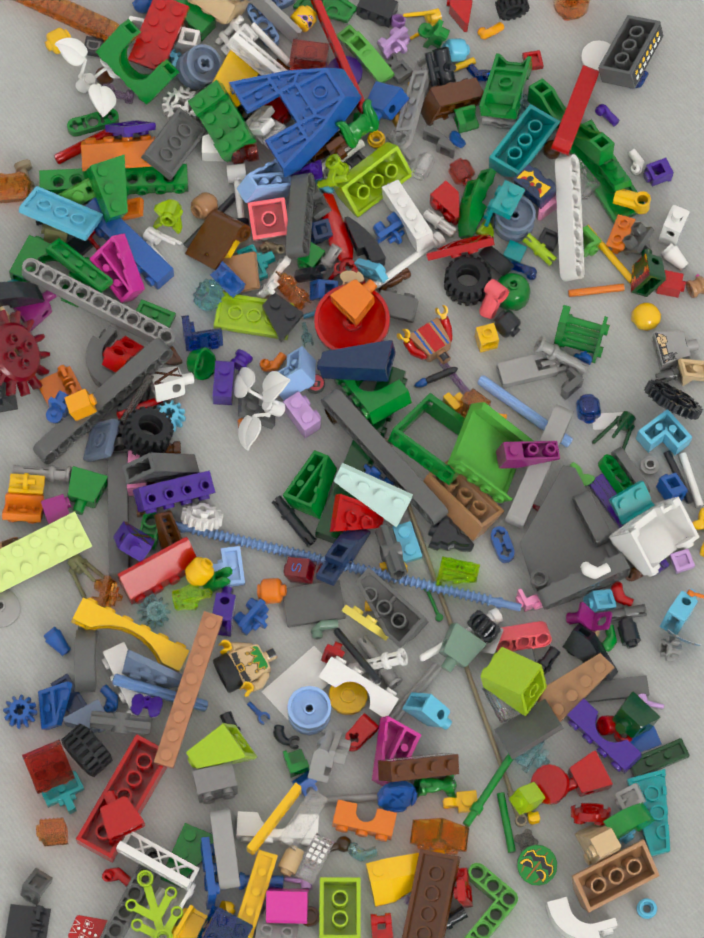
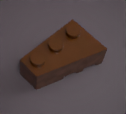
M476 77L471 79L465 78L455 83L449 82L442 86H433L429 89L424 99L421 115L426 124L432 126L433 121L437 119H448V115L454 113V109L474 104L479 106L484 91Z

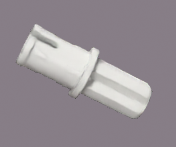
M430 208L424 212L423 218L431 223L434 229H440L450 237L455 235L457 229L447 223L445 217H440Z

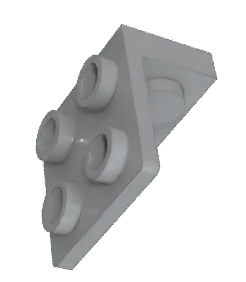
M262 907L255 938H297L299 924L266 923V908Z

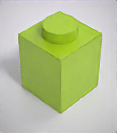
M532 782L519 787L509 798V801L519 815L535 810L546 797L536 783Z

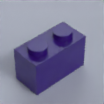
M215 361L213 404L232 405L235 378L234 362Z

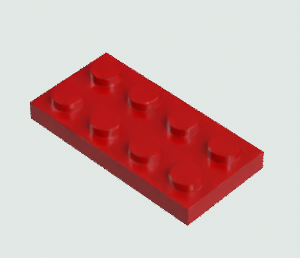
M152 0L141 26V33L136 38L128 61L154 71L162 62L169 59L190 9L189 6L174 0Z

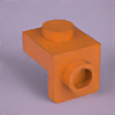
M141 197L127 199L128 213L122 219L128 220L143 217L144 199Z

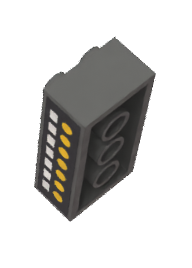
M627 15L598 67L603 83L635 89L664 36L661 22Z

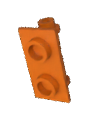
M618 214L606 246L611 247L614 254L624 250L625 244L622 240L631 233V227L636 219Z

